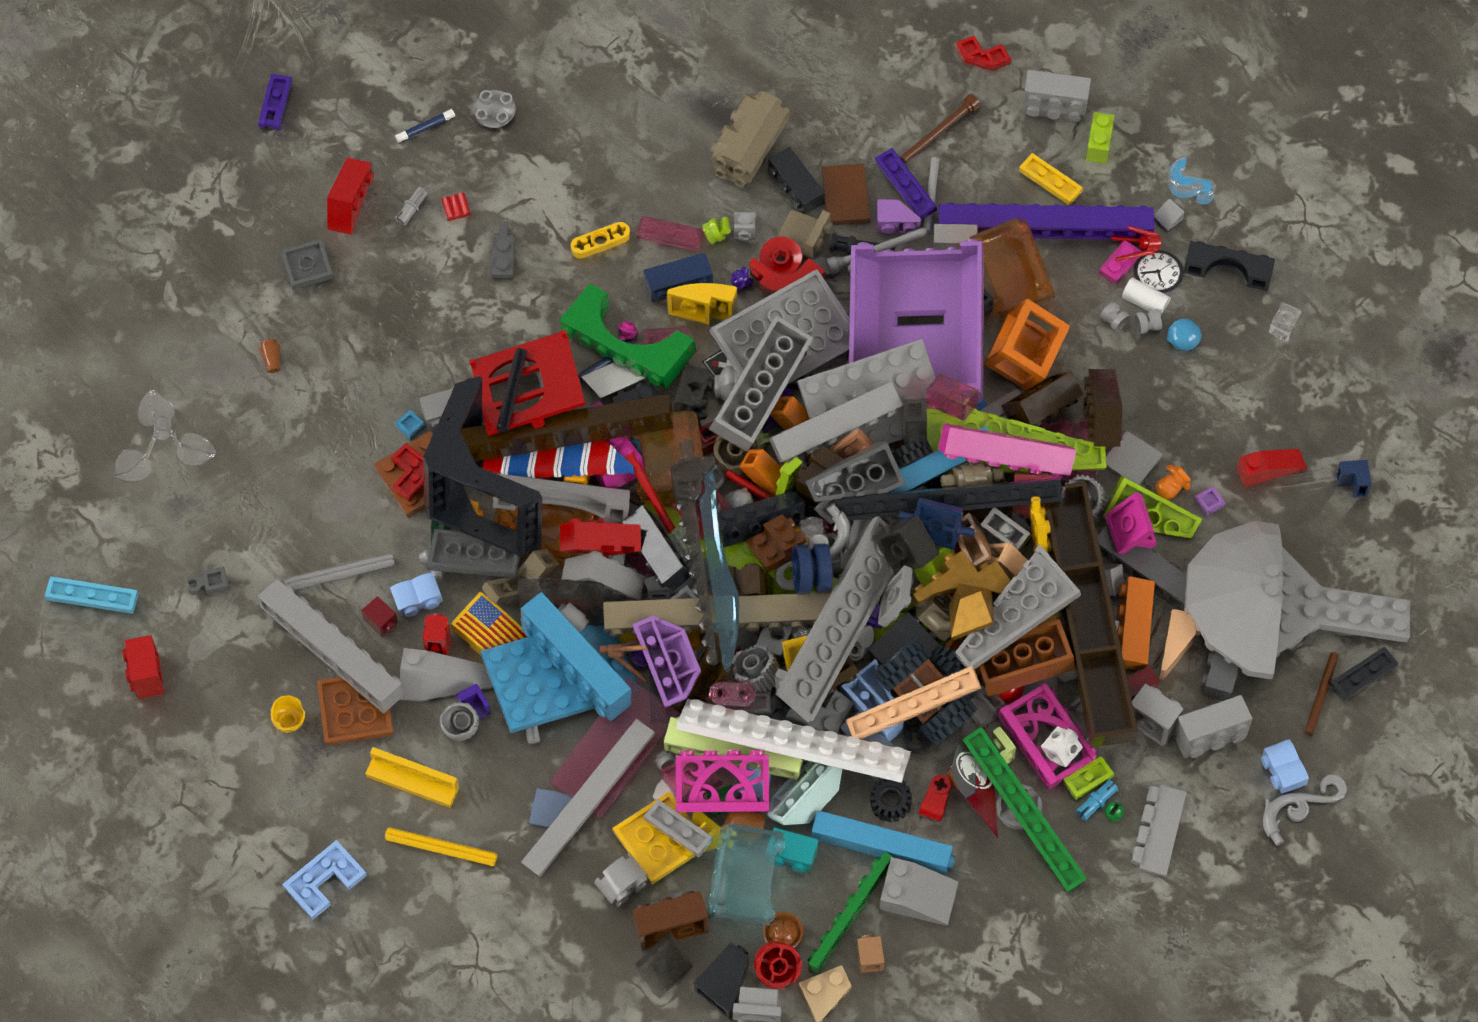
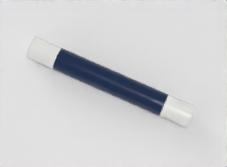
M450 109L395 135L396 140L400 143L455 117V113Z

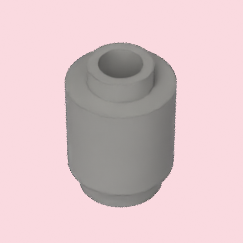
M570 602L567 605L563 603L558 608L561 614L579 633L589 623L586 615Z

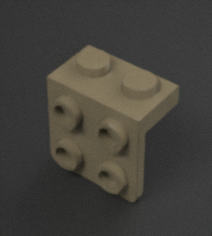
M791 210L777 237L793 239L800 246L803 257L814 259L817 251L820 252L823 246L825 235L829 234L832 228L830 213L822 210L819 218L816 219Z

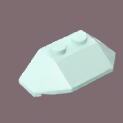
M807 761L802 765L799 781L788 779L772 796L767 814L768 817L783 825L810 823L817 815V811H821L839 791L842 768Z

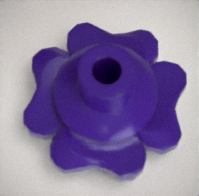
M744 266L740 270L734 271L730 279L733 286L737 287V292L744 289L745 286L751 287L753 285V279L748 276L749 270Z

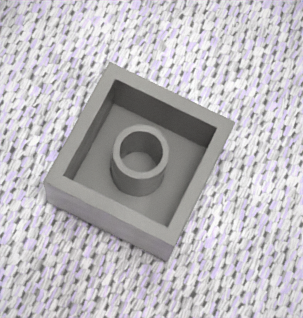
M1144 684L1132 700L1137 728L1164 747L1172 737L1177 718L1182 716L1184 708L1176 700L1168 699L1162 695L1161 691L1156 687Z

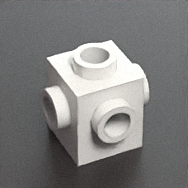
M1058 726L1041 745V748L1051 762L1067 767L1083 747L1078 741V735L1073 730H1066Z

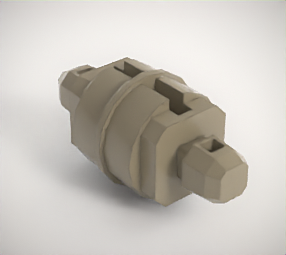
M970 462L953 467L952 474H945L940 479L941 486L947 488L991 484L992 482L1001 481L1004 476L1002 469L990 468V466L981 462Z

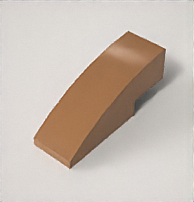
M968 513L961 519L962 526L975 529L974 537L960 535L957 542L961 550L964 551L977 569L989 561L992 556L979 521L971 513Z

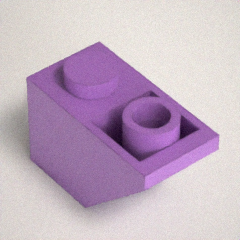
M877 200V233L907 234L920 229L921 218L900 200Z

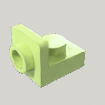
M999 726L992 731V743L1006 763L1009 764L1015 758L1016 747Z

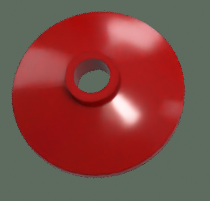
M775 237L768 240L762 246L759 259L760 263L772 272L786 275L795 272L800 267L802 251L793 239ZM779 258L785 259L783 262H778L777 260Z

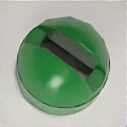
M1116 801L1111 802L1106 807L1105 815L1112 822L1120 821L1124 815V808ZM1114 807H1117L1118 809L1116 810L1115 814L1112 815V810L1114 809Z

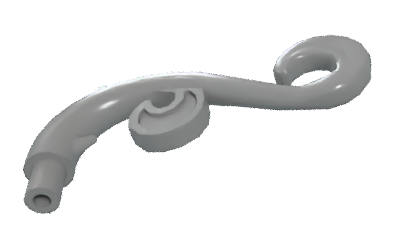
M831 504L827 508L833 516L832 520L835 522L833 530H838L836 541L829 548L831 559L837 556L844 547L850 550L849 521L845 513L839 511L835 504ZM815 534L809 539L807 545L811 550L814 544H829L825 535ZM792 561L777 568L775 571L777 585L785 590L794 589L793 578L787 580L783 576L785 569L792 566Z
M1330 774L1323 777L1320 782V792L1323 794L1326 793L1328 785H1334L1337 788L1338 793L1333 796L1297 792L1282 795L1272 802L1266 799L1263 828L1268 838H1271L1276 846L1284 842L1279 834L1278 824L1280 820H1276L1277 813L1282 807L1288 804H1295L1297 808L1295 809L1290 805L1287 815L1290 820L1299 822L1304 820L1309 813L1307 802L1333 803L1342 800L1347 792V785L1343 778Z

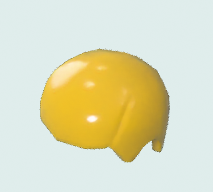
M291 695L280 696L272 705L271 721L277 730L289 733L298 730L303 726L305 719V710L301 705V701Z

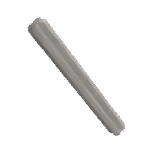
M387 553L285 578V583L295 590L390 567L395 562L392 553Z

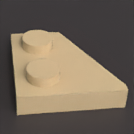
M842 965L799 982V988L815 1022H823L825 1016L837 1006L839 1000L851 989V983Z

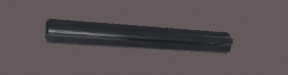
M520 347L516 349L497 423V430L503 433L508 432L527 356V350Z

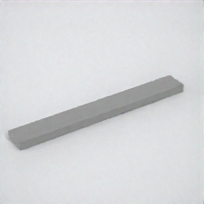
M638 719L633 722L521 861L526 868L538 877L543 875L652 739L655 732Z

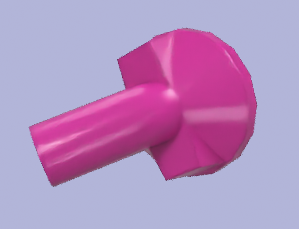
M628 321L619 323L617 327L621 335L617 339L624 342L634 339L638 333V329L635 328L636 325Z

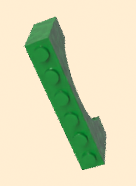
M589 283L560 318L561 331L566 330L568 338H574L582 346L596 350L602 357H609L617 365L631 369L635 375L649 379L655 386L660 385L667 389L697 352L694 339L678 330L668 338L648 345L630 344L617 339L603 325L605 312L610 305L607 292Z

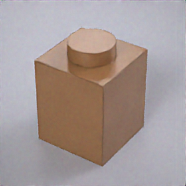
M868 934L857 939L860 973L884 971L881 936L875 937V935Z

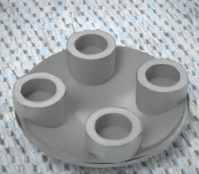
M500 90L482 91L474 104L475 118L480 124L489 128H498L506 125L512 120L516 110L512 95Z

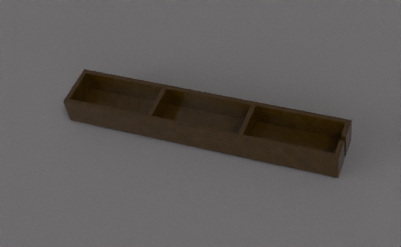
M1086 481L1066 484L1064 498H1062L1061 502L1041 503V507H1045L1046 520H1049L1050 533L1047 534V537L1051 541V557L1081 593L1080 597L1062 608L1069 646L1074 657L1075 675L1090 748L1135 742L1138 728Z

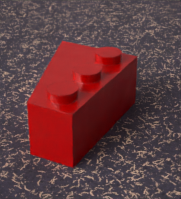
M346 158L327 196L328 230L352 235L369 184H372L374 180L371 162Z

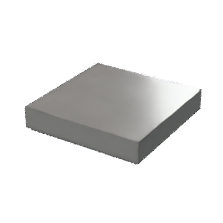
M1126 431L1121 437V447H1113L1106 456V469L1118 477L1122 475L1141 485L1163 458V454Z

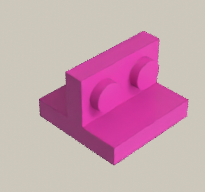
M1134 493L1104 515L1117 554L1124 555L1135 546L1152 549L1157 545L1153 534L1155 532L1142 494Z

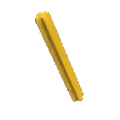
M388 827L385 833L387 841L494 866L497 861V854L495 852Z

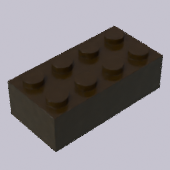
M1088 369V377H1084L1086 397H1083V410H1085V419H1087L1088 438H1092L1094 447H1121L1123 406L1115 369Z

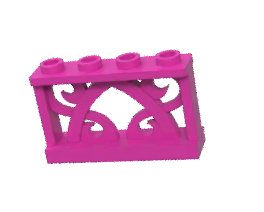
M1043 683L1010 705L1001 708L997 717L1049 791L1061 783L1064 778L1096 759V750L1094 747L1090 748V744L1083 738L1084 734L1080 726L1072 722L1067 707L1061 706L1057 700L1058 696L1051 686L1048 687L1046 683ZM1037 698L1044 699L1048 704V708L1042 709L1039 704L1037 713H1033L1032 702ZM1027 704L1028 713L1016 716L1013 714L1014 711ZM1029 722H1032L1033 732L1030 733V734H1029V733H1026V731L1024 730V728H1025V727H1030V728H1031ZM1037 722L1049 724L1056 728L1058 726L1066 730H1073L1078 735V741L1083 747L1080 750L1082 754L1081 760L1070 762L1067 765L1070 768L1056 776L1054 771L1059 764L1051 762L1049 758H1043L1041 755L1043 752L1041 745L1035 746L1033 743L1038 734Z
M705 750L704 755H694V751H680V755H676V812L769 811V754H764V750H750V755H741V750H727V755H718L717 750ZM702 760L717 761L713 762L706 768ZM728 760H742V761H741V763H740V765H739V768H738L737 766H735L733 763H731V762L728 761ZM690 762L696 763L699 767L695 772L690 770L693 776L698 777L696 781L688 779L683 773L684 766ZM750 762H756L761 767V774L756 779L749 781L747 777L751 776L754 770L748 771L746 765ZM721 767L729 770L741 782L730 788L725 801H720L717 791L712 786L704 783L712 773ZM763 780V801H757L752 785ZM682 781L693 785L688 801H682ZM701 787L711 791L712 796L710 799L706 800L703 798L705 791H700ZM744 787L745 791H739L743 795L742 798L735 799L733 792Z

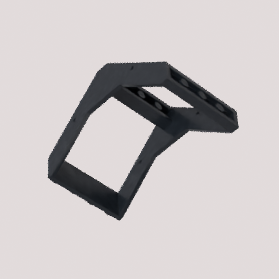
M482 377L468 378L456 383L423 457L424 509L429 519L520 557L533 551L541 550L543 498L540 492L477 466L460 433L463 428L482 425ZM462 484L517 506V531L478 516Z

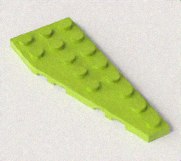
M971 407L925 409L926 439L933 452L938 450L944 423L974 429H981L987 426L991 432L1073 447L1076 449L1072 471L1106 469L1105 447H1094L1093 443L1068 437L1058 432L1047 431L1044 428L1002 418L992 413L981 412ZM979 460V462H981V463H983V464H984V463L986 464V462H987V461ZM1000 464L999 467L988 465L990 468L1002 469L1003 473L1029 472V468L1021 467L1020 471L1007 468L1008 465Z

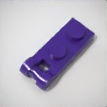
M271 74L259 117L258 126L260 128L273 127V130H281L282 119L292 85V77ZM268 115H275L274 119L268 118Z

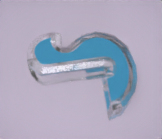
M1187 157L1176 159L1171 165L1168 177V188L1172 194L1179 198L1197 196L1196 202L1198 204L1210 203L1214 198L1216 190L1214 181L1185 175Z

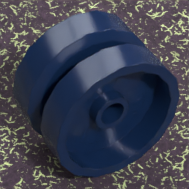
M806 544L794 545L792 551V577L797 595L810 594L813 588L818 594L830 593L832 588V560L828 544H814L811 550Z

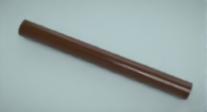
M1331 652L1305 729V734L1310 736L1314 734L1339 657L1335 652Z

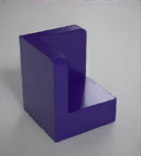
M477 683L457 693L458 702L469 703L473 706L479 716V720L491 714L490 705Z

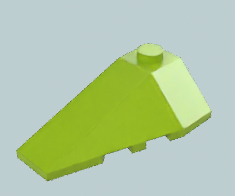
M1120 475L1109 496L1107 507L1103 513L1104 518L1105 514L1131 495L1140 493L1142 494L1154 532L1192 539L1202 518Z

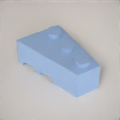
M876 659L857 673L856 679L841 686V694L853 702L851 708L855 713H858L860 710L865 712L894 699L890 691H887L873 675V672L879 667ZM904 722L880 732L890 742L903 732Z

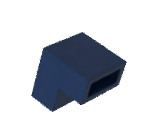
M1368 460L1341 461L1336 472L1338 486L1352 485L1354 498L1368 497L1372 485Z

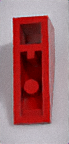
M1299 449L1254 452L1239 457L1237 471L1244 488L1307 469Z

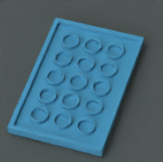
M604 616L590 619L580 634L631 688V698L639 696L640 690L634 675L622 664L615 661L614 658L599 652L601 645L620 644L619 638L605 634ZM532 636L481 651L482 660L510 733L592 710L596 707L591 700L587 702L580 693L581 690L576 684L573 686L565 677L566 673L561 668L558 670L552 664L551 657L538 649L536 641ZM624 652L623 659L629 663Z

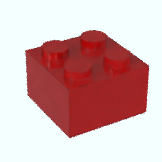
M152 635L125 640L126 648L122 649V655L127 666L125 675L131 692L135 691L138 699L165 694L159 653Z

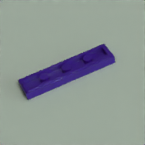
M893 148L874 158L875 163L909 208L921 220L937 211L935 203Z

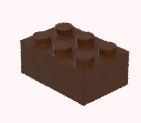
M688 891L683 893L681 897L673 899L672 897H666L661 899L659 903L652 905L648 903L641 904L632 910L634 928L641 951L709 933V919L701 891Z

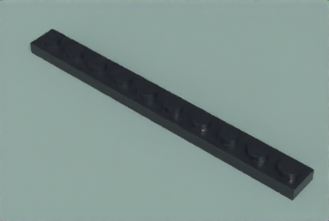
M1060 477L845 497L835 499V506L839 511H843L848 521L873 519L878 516L880 518L899 516L901 510L914 514L919 498L960 507L963 510L1028 505L1031 504V498L1039 497L1041 499L1040 503L1061 502L1062 492Z

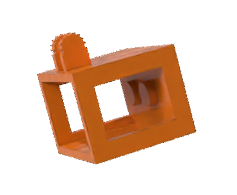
M1027 298L1008 312L984 365L1026 391L1046 379L1070 325ZM1031 312L1054 328L1046 331L1027 319Z

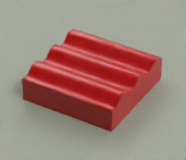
M464 192L441 199L448 221L471 216Z

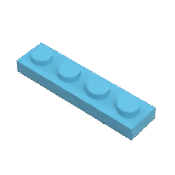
M50 576L45 599L133 614L139 594L137 590Z

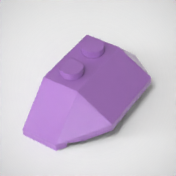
M654 615L634 623L633 627L640 645H646V649L643 652L665 708L687 699L701 673V669L685 629Z

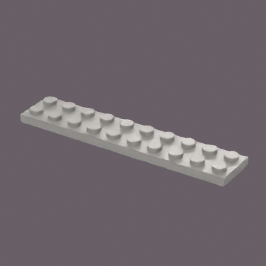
M879 516L874 517L776 692V695L807 722L814 720L909 545Z

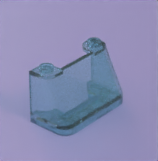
M731 823L725 824L720 828L707 908L708 919L770 926V922L774 921L775 908H772V904L769 901L776 857H778L780 852L783 853L786 841L783 839V832Z

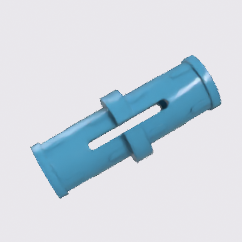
M1108 779L1096 792H1092L1089 795V799L1076 809L1078 816L1083 813L1082 820L1086 821L1098 808H1103L1105 802L1118 791L1116 784L1111 787L1113 781Z

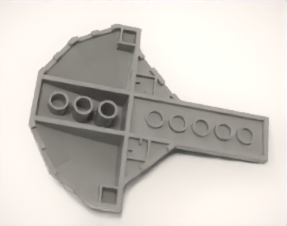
M1252 521L1215 534L1192 559L1186 569L1184 611L1187 615L1191 616L1195 623V629L1197 632L1200 631L1205 640L1204 644L1206 647L1224 656V660L1229 664L1232 662L1240 667L1242 673L1247 676L1272 679L1276 657L1287 648L1290 649L1302 641L1303 637L1318 629L1408 643L1410 639V600L1321 587L1282 547L1279 524Z

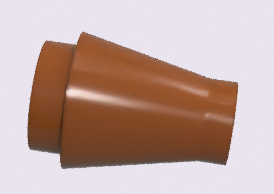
M275 339L262 341L259 352L266 365L267 372H279L280 345Z

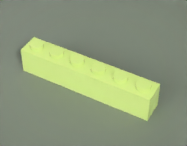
M670 717L664 740V750L680 754V751H694V755H704L705 750H717L718 755H727V750H741V755H750V750H761L677 730L679 717ZM764 750V754H769V774L799 781L804 759ZM742 760L728 761L739 767ZM750 762L746 765V769L750 766L761 770L760 765L756 762Z

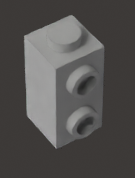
M934 224L933 248L937 250H946L949 247H956L960 250V242H966L968 239L981 241V233H977V225Z

